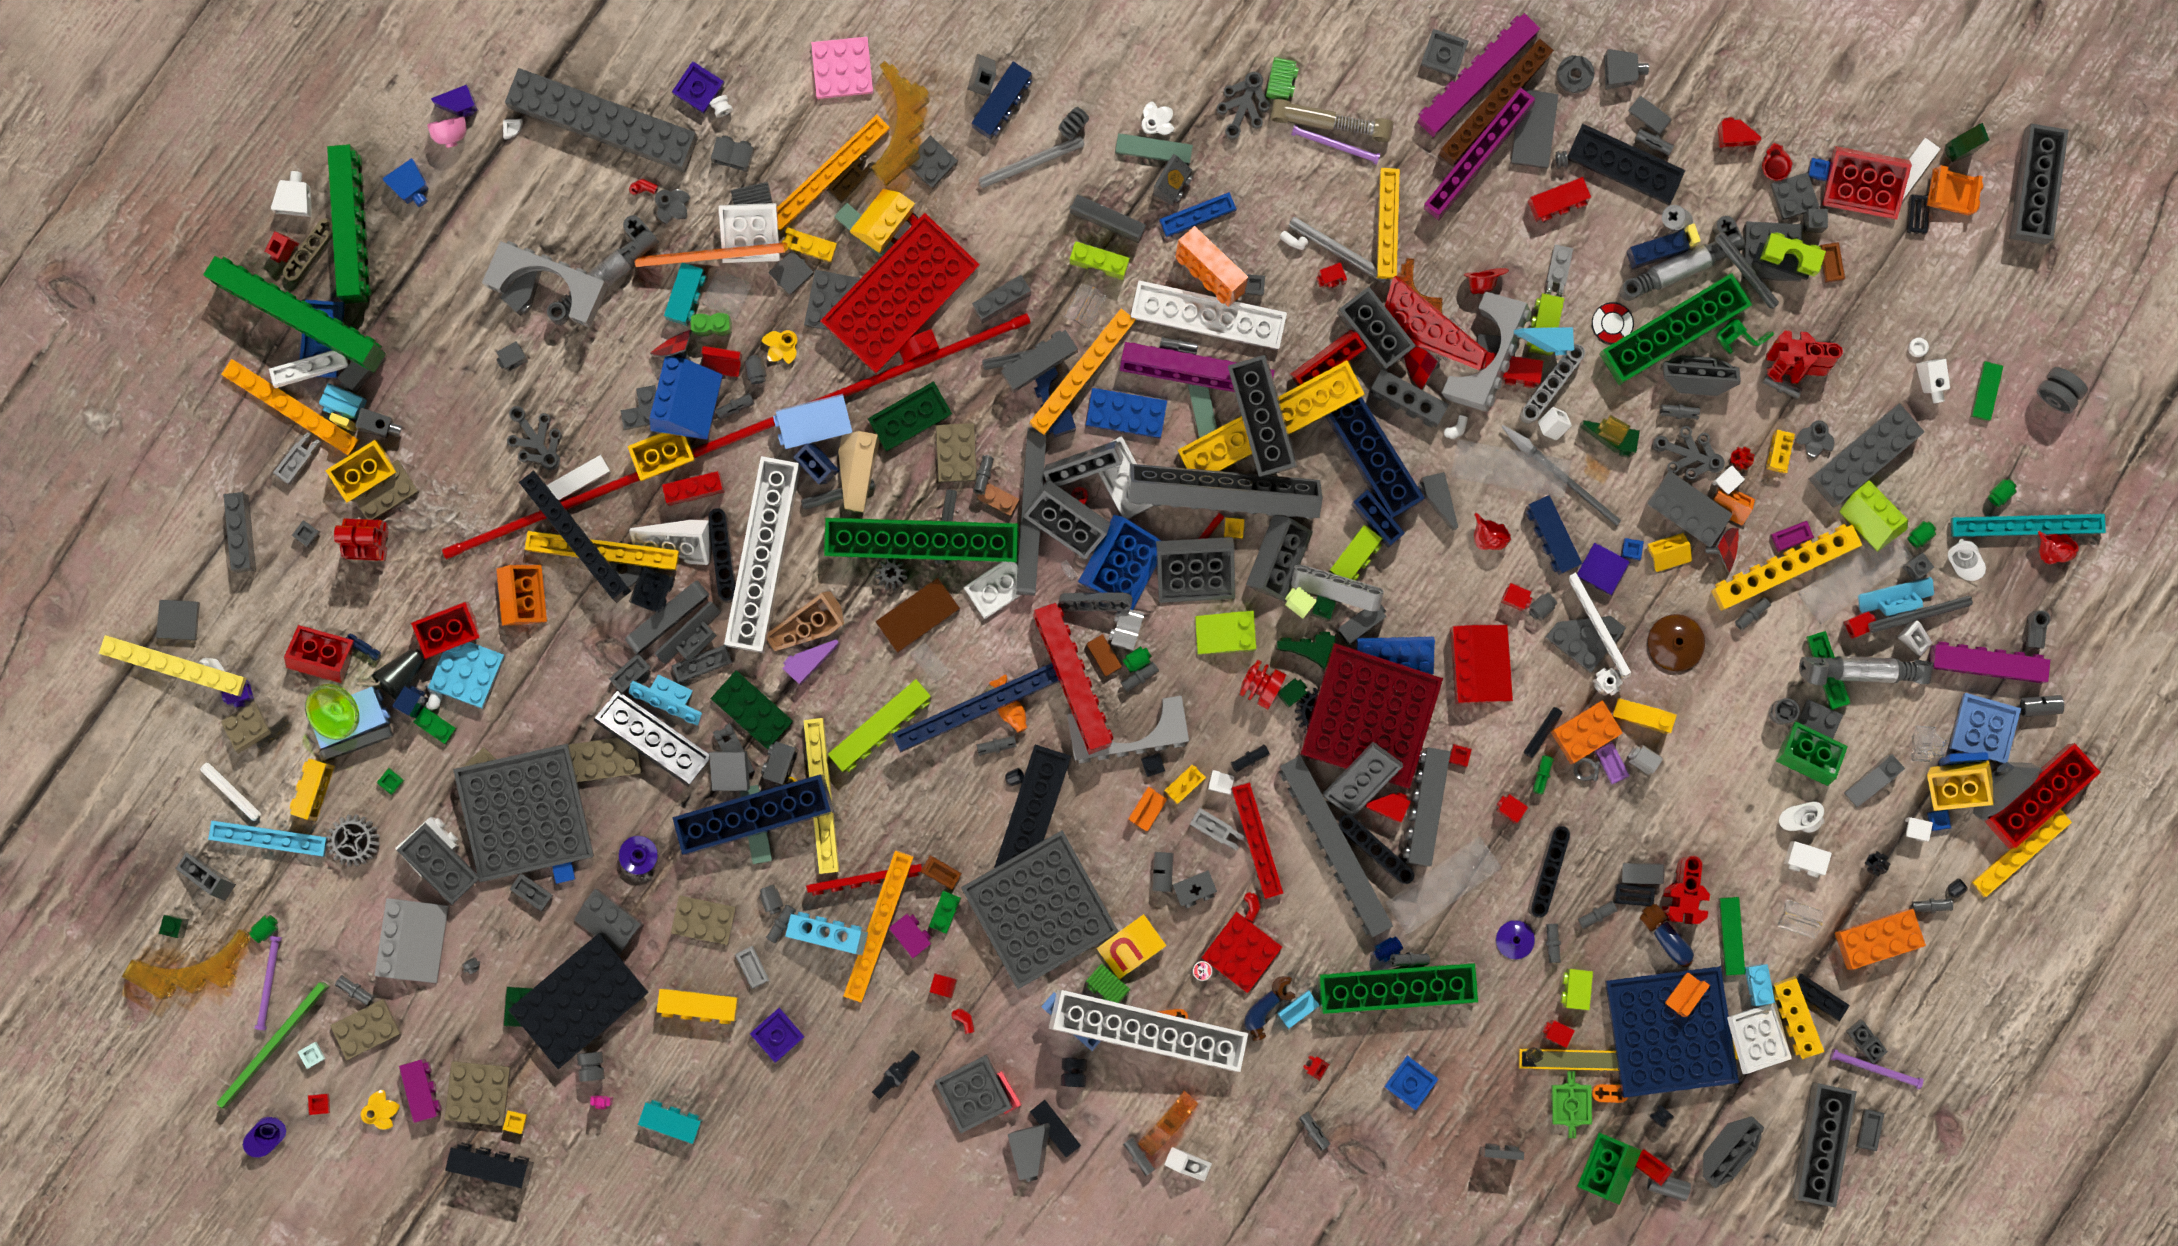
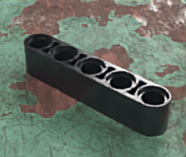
M715 508L710 511L708 518L717 591L721 600L731 603L733 602L736 580L728 517L722 509ZM721 513L723 515L722 521L714 522V515ZM719 532L725 533L723 541L716 540V535ZM721 551L728 553L725 560L718 559V554ZM723 570L730 571V576L727 579L720 577ZM725 589H732L731 597L724 598L723 591Z
M1345 815L1339 818L1338 825L1342 833L1398 883L1409 884L1413 881L1414 871L1353 816ZM1347 818L1351 821L1352 826L1350 829L1343 828V819ZM1359 831L1366 834L1364 842H1359L1356 838ZM1374 844L1379 845L1381 849L1378 855H1374L1371 852V847ZM1388 857H1392L1395 860L1393 868H1388L1385 864ZM1403 870L1409 872L1410 876L1407 881H1403L1400 878V873Z
M1565 826L1554 827L1550 832L1528 906V911L1533 917L1541 918L1548 913L1570 839V831ZM1558 829L1564 832L1562 840L1556 838V831ZM1552 848H1556L1559 851V856L1556 859L1550 855ZM1548 866L1552 867L1554 871L1551 877L1545 875V869ZM1542 885L1548 888V893L1545 896L1539 892V888ZM1537 903L1543 907L1541 914L1534 912V906Z

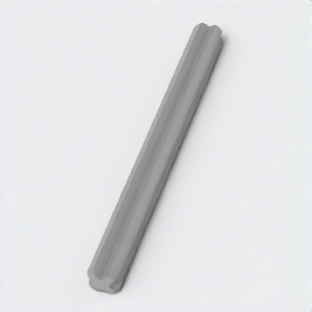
M1078 136L979 178L980 186L985 188L1084 146V140L1081 136Z
M1293 217L1291 219L1289 227L1382 283L1386 282L1387 279L1377 278V266L1298 218Z

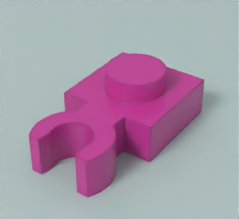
M593 1095L590 1099V1104L592 1106L595 1105L596 1109H607V1106H611L613 1103V1097Z

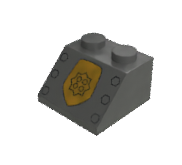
M1173 154L1154 185L1153 195L1173 206L1175 201L1179 202L1184 193L1181 191L1184 186L1188 187L1193 179V176H1191L1192 169L1177 155Z

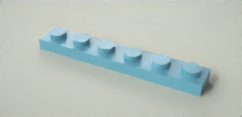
M211 821L208 840L323 857H325L328 841L326 837L218 821Z

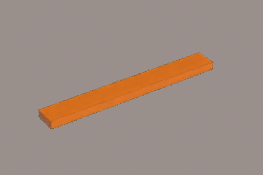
M784 242L642 256L635 260V266L642 267L785 253L788 250V245Z

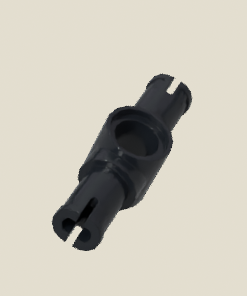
M912 1050L901 1062H894L883 1074V1080L872 1093L880 1100L891 1088H897L909 1076V1070L921 1057Z

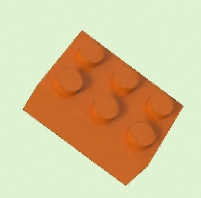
M1602 700L1553 729L1551 734L1569 763L1573 764L1623 734Z

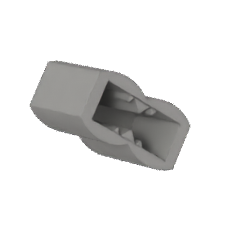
M1131 609L1117 611L1114 622H1117L1116 629H1111L1108 639L1112 641L1111 645L1133 651L1144 613Z
M1644 745L1636 746V748L1633 747L1627 756L1629 757V763L1646 774L1654 773L1663 760L1661 756Z

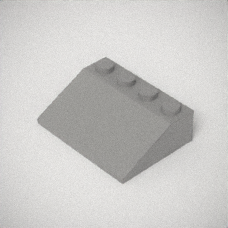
M386 898L375 976L437 983L449 906Z

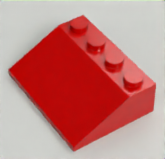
M1834 146L1822 205L1897 220L1912 167L1910 160Z
M1508 625L1452 626L1450 628L1455 704L1513 701Z

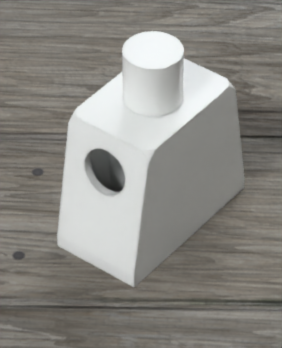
M291 171L290 181H279L271 205V210L276 214L312 217L311 188L307 183L301 182V172Z
M1934 359L1916 363L1923 392L1931 393L1933 403L1945 401L1943 390L1950 389L1946 359Z

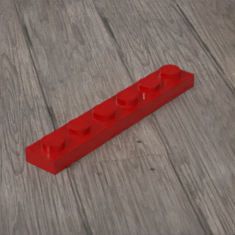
M1249 782L1232 787L1231 790L1264 899L1284 894L1251 784Z
M922 864L910 865L907 874L908 878L919 876ZM888 870L806 885L807 893H812L813 896L824 894V890L831 889L832 892L843 891V887L849 885L853 889L862 887V883L869 882L870 885L880 884L881 879H885Z

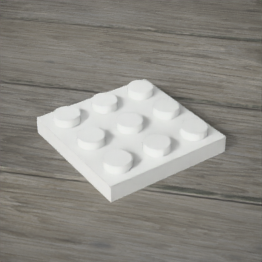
M777 203L719 205L721 248L779 243ZM780 253L724 258L722 262L780 261Z
M1776 1002L1727 1017L1743 1074L1792 1059Z

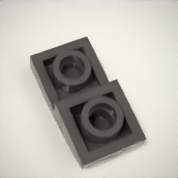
M1639 96L1628 110L1631 115L1644 122L1645 126L1659 135L1662 134L1672 121L1668 115L1642 96Z
M1624 862L1622 883L1664 884V864Z
M1858 1020L1846 1030L1853 1042L1872 1064L1888 1052L1863 1020Z

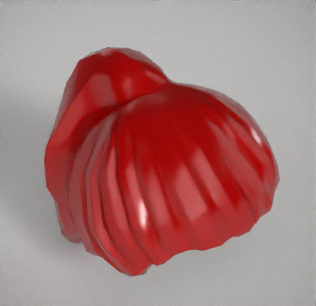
M1773 143L1766 151L1767 154L1762 162V169L1764 175L1769 179L1781 181L1788 177L1793 163L1790 156L1784 151L1783 145Z
M1478 513L1474 514L1476 517V529L1474 531L1476 547L1481 550H1502L1510 543L1511 534L1504 524L1484 520Z
M2038 531L2041 540L2039 554L2043 562L2047 564L2064 563L2073 560L2077 556L2079 546L2067 534L2046 535Z

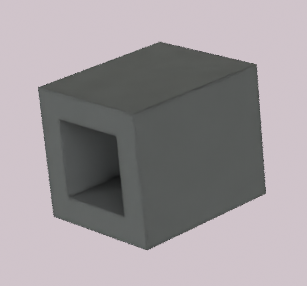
M1808 209L1803 214L1804 233H1823L1828 228V209Z

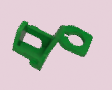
M1732 319L1718 331L1716 339L1728 354H1731L1733 350L1729 344L1739 336H1742L1752 346H1760L1771 338L1774 332L1768 331L1755 341L1746 332L1747 329L1738 319ZM1728 329V332L1722 337L1721 334Z

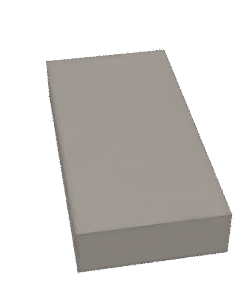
M753 946L735 954L751 989L770 981Z

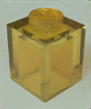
M1610 415L1607 419L1603 418L1598 428L1601 430L1598 435L1619 445L1627 434L1630 425Z

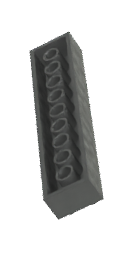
M518 68L505 100V104L511 110L684 173L698 140L696 132Z
M1130 464L1128 502L1134 504L1146 503L1154 506L1169 505L1175 508L1190 507L1192 509L1205 508L1212 511L1228 510L1233 513L1238 511L1249 514L1264 513L1270 516H1299L1307 519L1320 518L1323 500L1320 480L1280 476L1260 478L1257 474Z

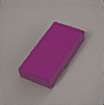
M1807 521L1771 534L1777 552L1814 538Z

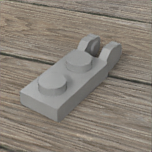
M1554 245L1546 280L1545 294L1550 295L1552 293V285L1556 284L1559 285L1556 296L1562 297L1573 248Z
M309 432L298 443H295L273 472V474L288 485L293 482L321 444V441L317 439L308 450L303 448L312 437Z
M1201 808L1198 809L1189 824L1236 851L1239 847L1226 839L1229 833L1239 840L1245 838V836L1233 830V827Z

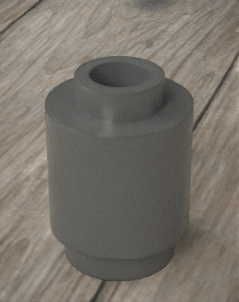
M758 355L747 357L748 360L744 364L748 380H750L751 384L765 382L767 374L763 358H759Z
M1547 592L1529 606V614L1535 620H1543L1555 609V605L1558 603Z
M774 885L760 889L761 894L759 896L765 913L770 912V915L780 912V907L784 905L778 889H775Z

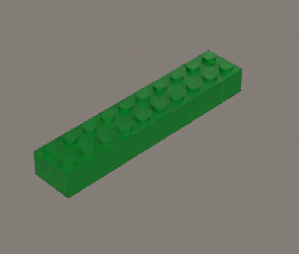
M214 256L203 274L217 287L375 373L386 355L381 350L382 346L373 338L367 335L365 337L355 328L347 327L342 321L329 317L327 313L320 309L316 310L306 301L298 300L296 296L287 291L285 293L275 284L267 283L262 277L249 273L247 269L233 264L231 260L224 256L222 259Z
M825 518L824 556L1018 562L1019 524Z

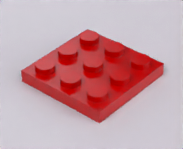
M1236 911L1201 958L1248 993L1282 949V946Z

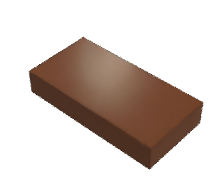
M1839 242L1820 245L1821 250L1826 251L1822 262L1825 283L1845 280Z
M1103 634L1086 643L1105 677L1122 668Z
M931 855L920 871L953 890L962 874Z

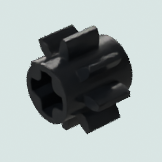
M1878 851L1869 854L1865 862L1869 866L1867 871L1878 877L1880 874L1887 873L1891 865L1887 862L1889 857Z

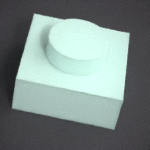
M317 1042L298 1051L307 1069L326 1059Z

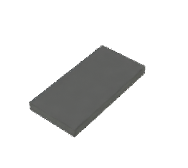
M1523 89L1535 98V104L1515 128L1511 164L1548 169L1559 94Z
M1372 742L1324 791L1323 797L1348 815L1354 817L1403 767V763Z
M426 822L397 849L451 905L481 878Z

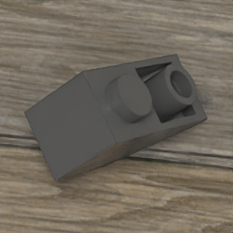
M977 54L967 87L968 90L983 96L992 91L996 76L995 60Z

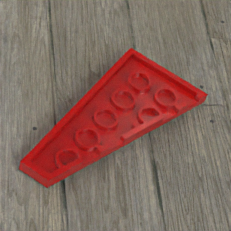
M1394 276L1385 307L1412 342L1419 347L1481 370L1488 351L1399 277Z

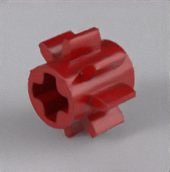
M1737 447V450L1731 453L1730 463L1735 464V469L1748 470V467L1752 466L1755 455L1750 453V448Z

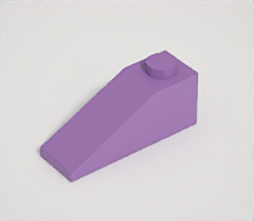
M833 640L795 654L793 657L790 655L783 664L785 666L783 669L798 684L802 685L840 643L837 640Z

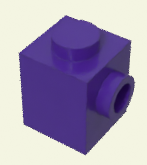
M248 680L245 682L241 697L224 691L221 692L224 703L234 706V708L246 705L245 702L254 700Z

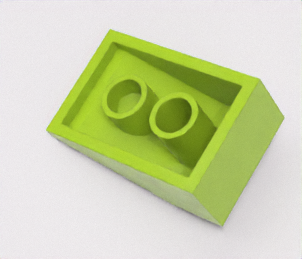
M1254 611L1195 616L1198 655L1256 650Z

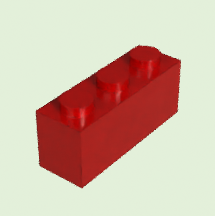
M1581 177L1530 197L1528 204L1535 221L1542 220V222H1546L1558 213L1561 216L1569 213L1571 208L1577 207V209L1587 206V202L1592 197L1584 178Z
M1487 352L1483 369L1490 365L1497 353ZM1511 356L1509 369L1502 378L1505 384L1516 385V383L1524 384L1523 387L1526 388L1538 386L1541 383L1543 361Z
M718 471L662 485L668 506L725 493L721 475Z

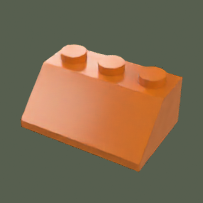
M508 565L497 568L502 626L547 622L542 565Z

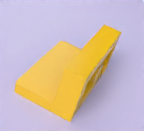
M1684 533L1647 544L1656 572L1692 561L1691 546Z

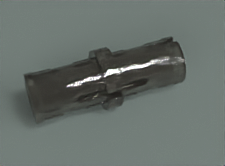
M283 716L272 727L269 726L271 734L255 744L263 750L273 740H278L280 738L279 735L292 726V724Z
M1532 1047L1526 1050V1055H1524L1527 1061L1537 1063L1543 1059L1542 1055L1544 1056V1053L1541 1049Z

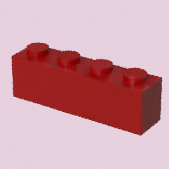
M1349 330L1290 373V376L1296 385L1299 386L1345 361H1350L1367 347L1357 332Z

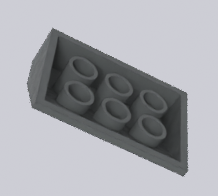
M1233 537L1156 541L1159 603L1235 599Z

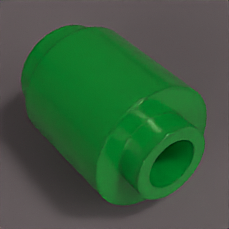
M2002 479L1989 492L1988 499L1993 505L2000 507L2017 493L2015 489L2017 486L2010 479Z
M1922 521L1909 533L1910 536L1907 537V540L1916 549L1923 547L1936 536V527L1929 521L1927 523Z
M1140 646L1127 654L1126 658L1122 661L1131 673L1151 663L1150 658L1152 656L1147 648L1142 649Z
M264 915L251 927L249 935L259 944L262 941L265 942L278 929V921L272 915Z

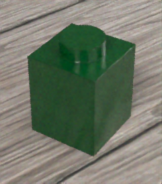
M1318 595L1310 616L1329 622L1336 601Z
M1294 678L1279 690L1277 695L1289 708L1307 694L1305 690L1307 686L1301 679L1297 680Z
M163 915L158 934L174 938H184L189 919L174 915Z

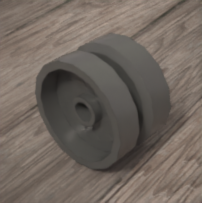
M2053 367L2046 376L2047 380L2042 381L2037 388V394L2044 402L2058 411L2069 414L2078 406V400L2083 399L2088 392L2087 385L2079 377L2060 367Z

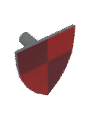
M692 330L685 331L668 339L650 354L655 357L680 356L691 361L686 348Z
M1416 346L1404 356L1410 377L1423 390L1434 370L1440 367L1439 361L1428 350Z
M1739 528L1727 529L1720 537L1716 546H1711V548L1706 546L1705 549L1707 554L1720 555L1727 573H1730L1736 559Z

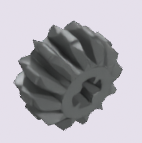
M1075 107L1060 123L1058 130L1063 136L1073 139L1089 121V116L1083 109Z
M886 558V565L882 561L879 562L883 567L882 569L876 567L875 570L881 574L875 575V578L881 579L878 583L880 586L886 582V590L889 589L890 584H892L893 590H896V583L901 587L903 586L900 579L907 580L906 576L901 575L907 573V569H901L904 566L903 562L897 565V558H894L893 563H891L890 558ZM893 569L896 576L888 578L889 576L886 573L891 572Z

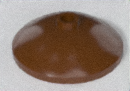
M1672 614L1659 619L1652 626L1648 634L1647 646L1651 658L1657 665L1669 671L1679 672L1687 670L1699 662L1705 649V637L1702 629L1693 619L1685 615ZM1677 638H1680L1682 640L1681 645H1678L1676 643Z

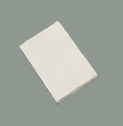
M1001 562L963 587L984 619L1021 596L1016 595L1018 572L1016 562Z

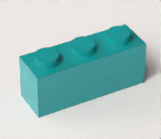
M681 263L664 313L666 320L688 326L689 321L691 322V316L695 315V311H693L694 306L700 301V288L705 285L707 279L704 269Z
M653 1099L651 1102H645L638 1122L639 1126L691 1144L696 1142L703 1120L699 1119V1115L688 1112V1115L680 1113L681 1109L674 1106L669 1108L663 1107L662 1102Z

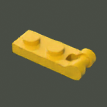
M786 228L785 240H782V243L786 242L789 250L832 263L837 243L802 233L792 228ZM793 237L798 238L797 244L792 243Z

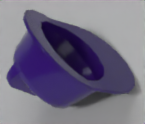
M264 1117L258 1120L243 1139L242 1145L247 1155L260 1158L269 1154L286 1136L284 1123L276 1117Z

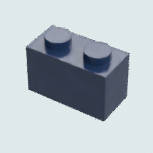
M815 443L805 444L794 456V459L819 485L827 484L840 471Z
M404 686L392 707L410 717L416 718L429 699L424 696L426 693L419 688Z

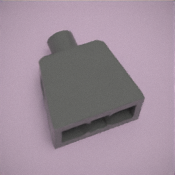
M1607 49L1604 54L1605 89L1634 85L1637 83L1639 75H1648L1649 64L1638 63V54Z
M364 408L360 409L355 425L359 431L387 438L388 434L399 437L402 426L392 423L391 417ZM379 423L385 424L382 429L377 428Z

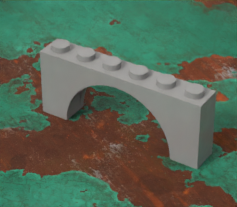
M500 241L482 281L487 288L504 294L514 280L526 273L533 271L554 273L562 277L569 286L572 297L569 317L574 322L589 328L591 327L608 289V285L603 277L595 274L592 277L587 275V272L583 269L576 268L574 270L569 268L570 265L565 262L559 261V263H556L547 255L542 254L540 257L535 255V252L531 249L524 248L522 250L513 242L507 241V243Z
M1485 292L1478 309L1482 316L1492 320L1500 328L1501 344L1499 351L1490 365L1482 371L1466 377L1449 376L1442 394L1448 401L1488 412L1490 406L1492 407L1495 402L1497 389L1499 390L1502 386L1503 375L1509 369L1511 356L1516 353L1517 342L1521 339V337L1514 334V330L1524 328L1525 323L1530 320L1531 310L1525 302Z
M1182 696L1162 699L1160 721L1156 728L1145 738L1133 743H1116L1112 741L1111 747L1090 755L1087 752L1073 714H1067L1074 760H1079V764L1091 762L1090 758L1098 757V761L1110 759L1109 755L1117 754V757L1129 756L1128 752L1136 751V754L1147 753V749L1155 748V751L1166 750V746L1174 745V748L1185 747V743L1189 742Z

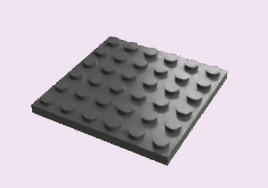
M568 743L453 769L477 874L481 877L479 882L594 857Z
M1063 830L961 887L1017 990L1119 932Z

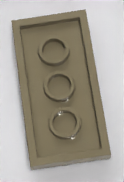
M619 738L569 744L577 783L642 774L639 752Z

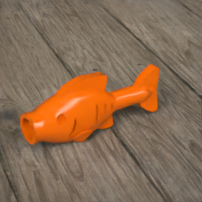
M1005 674L999 679L989 682V684L995 688L1007 683V675ZM1018 700L998 709L1001 718L1016 729L1017 733L1028 728L1026 725V712Z

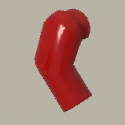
M645 179L633 182L629 187V192L633 195L644 191L656 194L658 190V185Z

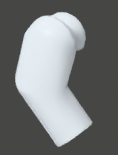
M1283 231L1280 235L1282 241L1299 250L1305 249V246L1308 245V240L1305 237H1300L1297 240L1286 231Z
M1459 415L1457 425L1451 428L1447 427L1444 435L1450 439L1463 435L1468 417Z
M203 658L198 662V664L225 671L217 659Z
M428 683L425 687L429 691L430 697L426 707L433 711L440 706L442 694L429 689Z

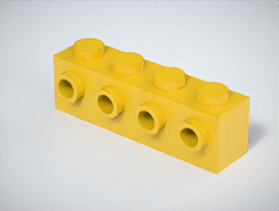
M1796 976L1773 983L1775 987L1773 989L1775 1001L1780 1000L1782 1006L1778 1008L1782 1019L1786 1018L1789 1024L1785 1026L1789 1037L1793 1036L1795 1044H1792L1796 1056L1800 1055L1802 1059L1823 1053V1046Z
M659 989L657 1012L661 1013V1017L673 1018V1014L681 1015L680 1019L692 1020V1017H700V1021L712 1022V1019H719L721 1024H731V1021H736L739 997Z

